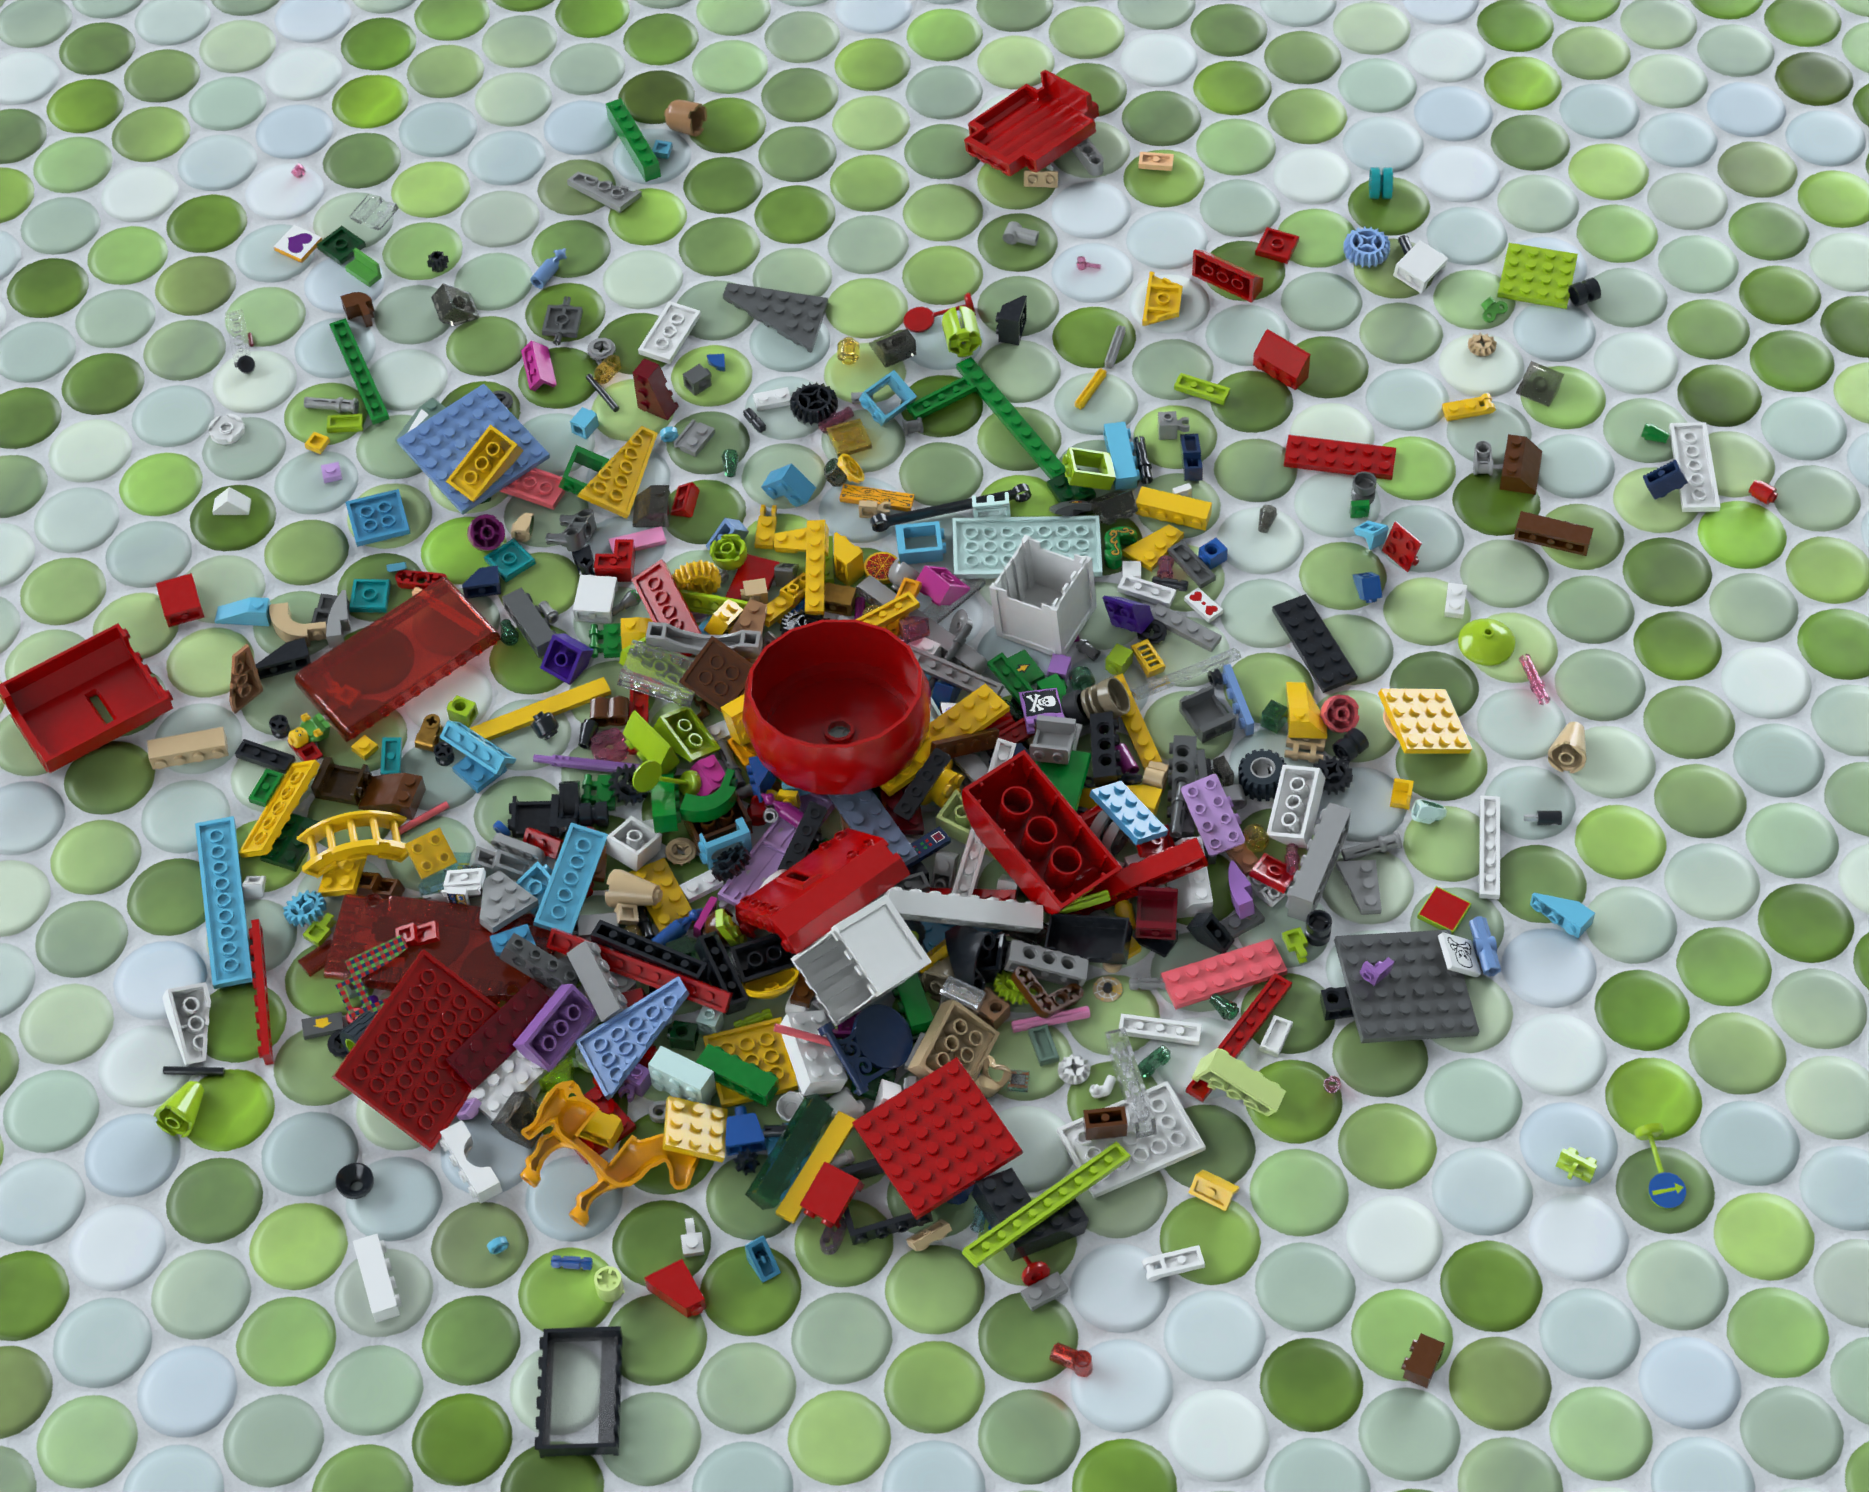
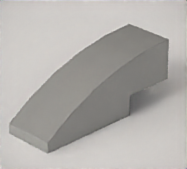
M342 590L336 598L328 617L326 638L329 648L344 646L343 631L351 630L349 600L346 590Z
M479 846L471 853L469 867L473 866V868H476L475 866H477L478 868H484L486 875H492L500 870L510 879L517 880L534 865L533 861L500 849L493 852Z

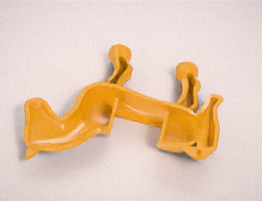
M570 1080L556 1084L542 1101L534 1121L521 1130V1134L526 1139L531 1140L546 1127L553 1124L551 1133L539 1138L535 1151L525 1160L526 1167L520 1173V1177L534 1188L537 1187L541 1181L540 1171L543 1163L552 1152L561 1148L577 1151L587 1160L598 1178L594 1185L576 1196V1207L569 1212V1216L582 1227H586L588 1224L589 1208L597 1197L611 1190L633 1185L642 1179L651 1168L663 1162L668 1167L670 1183L674 1189L682 1190L690 1185L700 1158L663 1150L664 1133L641 1140L631 1135L610 1162H607L577 1138L600 1108L586 1099L579 1085ZM574 1093L576 1096L569 1097V1094Z

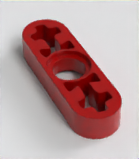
M401 570L395 575L397 586L403 589L414 590L415 587H419L424 591L442 592L449 587L448 578L443 573ZM421 578L427 579L425 583L417 582Z

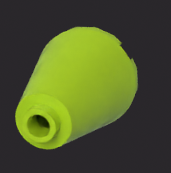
M188 1081L156 1109L154 1117L156 1116L157 1118L156 1124L164 1132L172 1136L180 1134L182 1135L181 1137H186L192 1132L204 1095L202 1085L197 1081Z

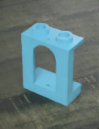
M743 817L735 820L737 831L706 842L702 833L699 834L700 842L698 847L701 852L699 856L702 863L707 864L709 870L714 866L713 862L718 860L711 859V856L719 849L739 842L740 846L743 845L749 852L752 850L750 831Z

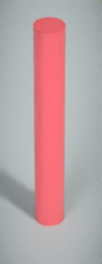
M445 801L398 827L399 834L402 835L450 808L449 804Z
M775 1024L774 1032L832 1047L827 1037L780 1024Z

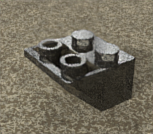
M900 329L869 342V346L885 368L917 355L916 340L908 329Z

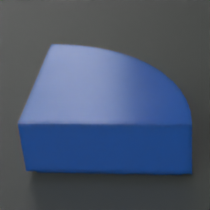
M724 354L707 355L709 365L715 367L716 370L725 371Z

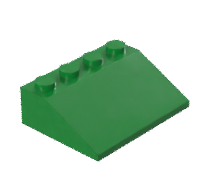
M1072 750L1068 765L1034 761L1077 812L1092 754Z

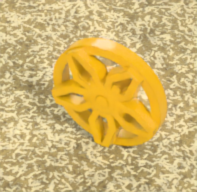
M843 453L838 457L837 465L846 474L847 479L850 482L861 483L864 480V473L859 464L848 454Z

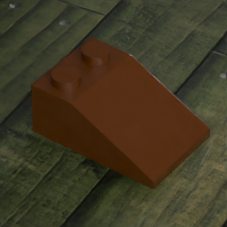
M409 773L372 776L358 809L386 811L413 820L426 790L423 776Z

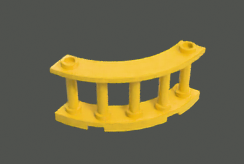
M365 810L339 814L316 823L297 837L298 841L308 845L311 858L302 866L303 873L320 878L324 873L338 866V862L346 859L349 862L365 859L367 855H378V858L403 862L409 854L404 846L406 843L401 842L398 827L407 818L386 811ZM370 826L373 839L358 840L356 827ZM378 827L390 829L393 840L381 839ZM348 829L350 842L336 846L334 833ZM327 837L328 849L318 854L316 843Z

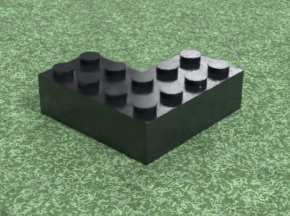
M1013 1168L975 1181L972 1192L974 1200L991 1228H994L1032 1201ZM1075 1198L1008 1245L1004 1250L1013 1262L1084 1234L1089 1219Z

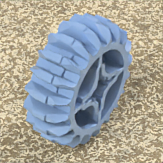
M1365 226L1363 229L1357 227L1356 231L1352 230L1350 234H1347L1343 245L1346 259H1349L1350 263L1354 262L1355 266L1361 265L1362 268L1364 266L1370 268L1371 265L1374 267L1378 264L1382 265L1390 254L1388 236H1385L1384 232H1379L1378 229L1373 230L1372 227L1370 229H1366Z

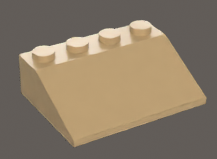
M957 1000L945 1001L941 1003L907 1070L922 1079L957 1057L975 1082L983 1067L985 1058L990 1054L1000 1033Z

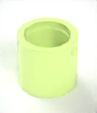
M612 1266L602 1267L594 1275L596 1292L602 1301H617L625 1293L621 1274L616 1268Z

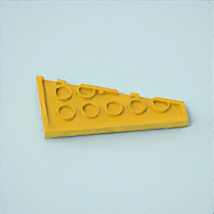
M641 426L587 486L580 491L577 497L627 519L658 433Z

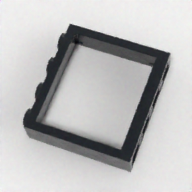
M875 1158L840 1168V1170L859 1180L884 1173ZM849 1207L844 1212L853 1245L859 1243L866 1244L869 1240L883 1239L889 1234L903 1233L910 1228L916 1226L923 1227L924 1224L933 1222L931 1212L918 1220L915 1219L912 1213H907L855 1229Z

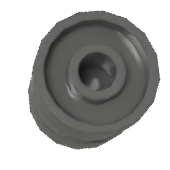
M1359 472L1354 476L1351 491L1352 501L1369 500L1370 504L1374 501L1377 481L1372 473Z

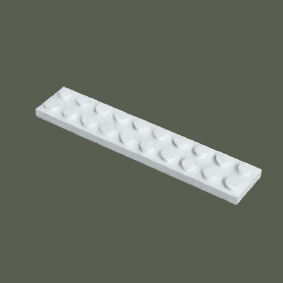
M609 971L611 976L618 982L620 993L637 987V983L633 979ZM581 985L578 990L590 1001L583 985ZM598 1014L577 1039L587 1034L601 1021ZM576 1042L573 1043L565 1055L577 1045ZM516 1049L476 1089L471 1090L467 1099L477 1098L482 1102L478 1110L496 1123L548 1071L526 1059Z

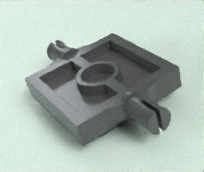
M569 296L564 297L563 304L548 305L542 335L555 336L553 341L555 345L557 343L558 345L561 344L562 337L577 338L583 309L582 307L571 306V298Z

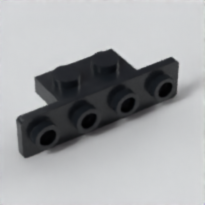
M935 748L922 768L916 773L912 783L906 788L904 795L893 809V812L903 819L910 821L950 762L951 756Z
M813 801L809 802L778 870H788L814 852L812 850L815 844H819L823 835L820 825L828 811L826 807Z

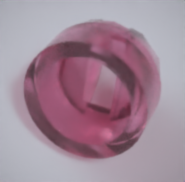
M300 163L291 171V174L297 178H302L306 173L304 166Z
M1329 1076L1324 1080V1089L1328 1093L1337 1092L1341 1087L1340 1079L1336 1076Z

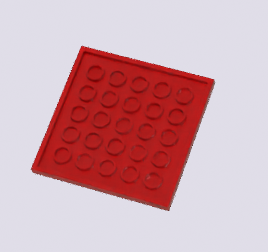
M957 1057L852 1122L853 1127L916 1220L974 1185L975 1181L985 1178L1023 1154L1016 1140Z

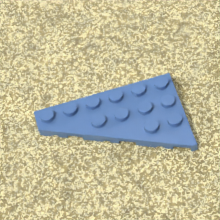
M679 976L575 1041L607 1100L614 1096L688 997L689 992Z

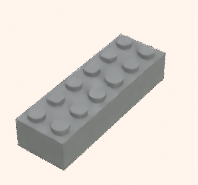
M1330 802L1326 809H1322L1319 818L1321 822L1315 825L1313 831L1315 836L1313 840H1309L1306 848L1308 851L1307 855L1303 854L1300 862L1301 869L1300 871L1296 870L1294 875V886L1290 885L1287 892L1286 908H1288V917L1306 922L1308 914L1316 910L1348 834L1351 809Z

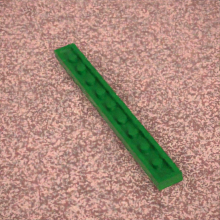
M969 357L957 363L956 369L963 377L967 375L976 386V393L1049 479L1065 474V466L973 358Z

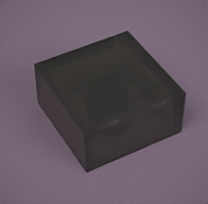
M1225 756L1213 759L1212 772L1218 776L1222 787L1233 785L1234 773Z

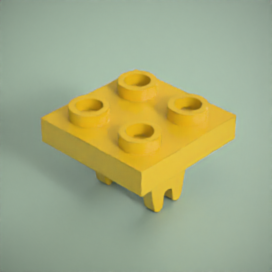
M440 827L404 844L421 880L457 863Z

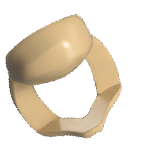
M988 1055L983 1063L982 1074L976 1079L975 1083L985 1098L993 1097L1010 1081L1011 1070L1005 1065L996 1064L995 1059ZM989 1066L993 1069L1004 1071L1003 1077L999 1082L994 1081L990 1077L988 1072Z

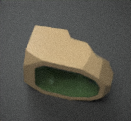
M524 513L512 524V539L514 538L519 542H527L531 539L534 528V514Z

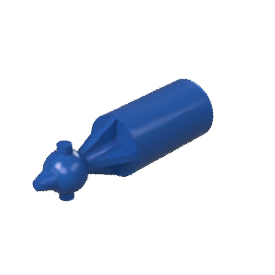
M693 909L689 912L688 917L674 920L651 940L671 947L687 933L691 922L697 921L703 909Z

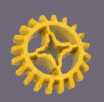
M693 560L692 563L686 562V565H680V569H675V573L672 574L679 590L683 589L712 595V593H716L717 589L720 588L721 575L719 569L714 563H709L708 561L703 562L699 560L695 562Z

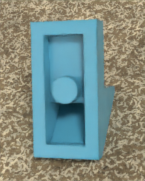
M1369 520L1353 528L1356 535L1366 538L1370 550L1385 543L1389 530L1387 525Z

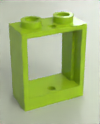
M1069 447L1067 453L1063 455L1062 463L1065 465V476L1068 478L1069 485L1103 490L1111 489L1116 476L1110 453ZM1076 465L1098 468L1099 473L1077 470Z

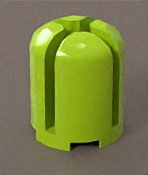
M959 306L961 316L959 323L956 308L953 307L945 312L942 317V327L948 351L957 354V357L971 356L973 351L979 346L981 348L982 345L975 313L965 306Z

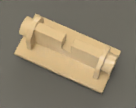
M1024 170V187L1058 188V171L1032 172L1031 170Z

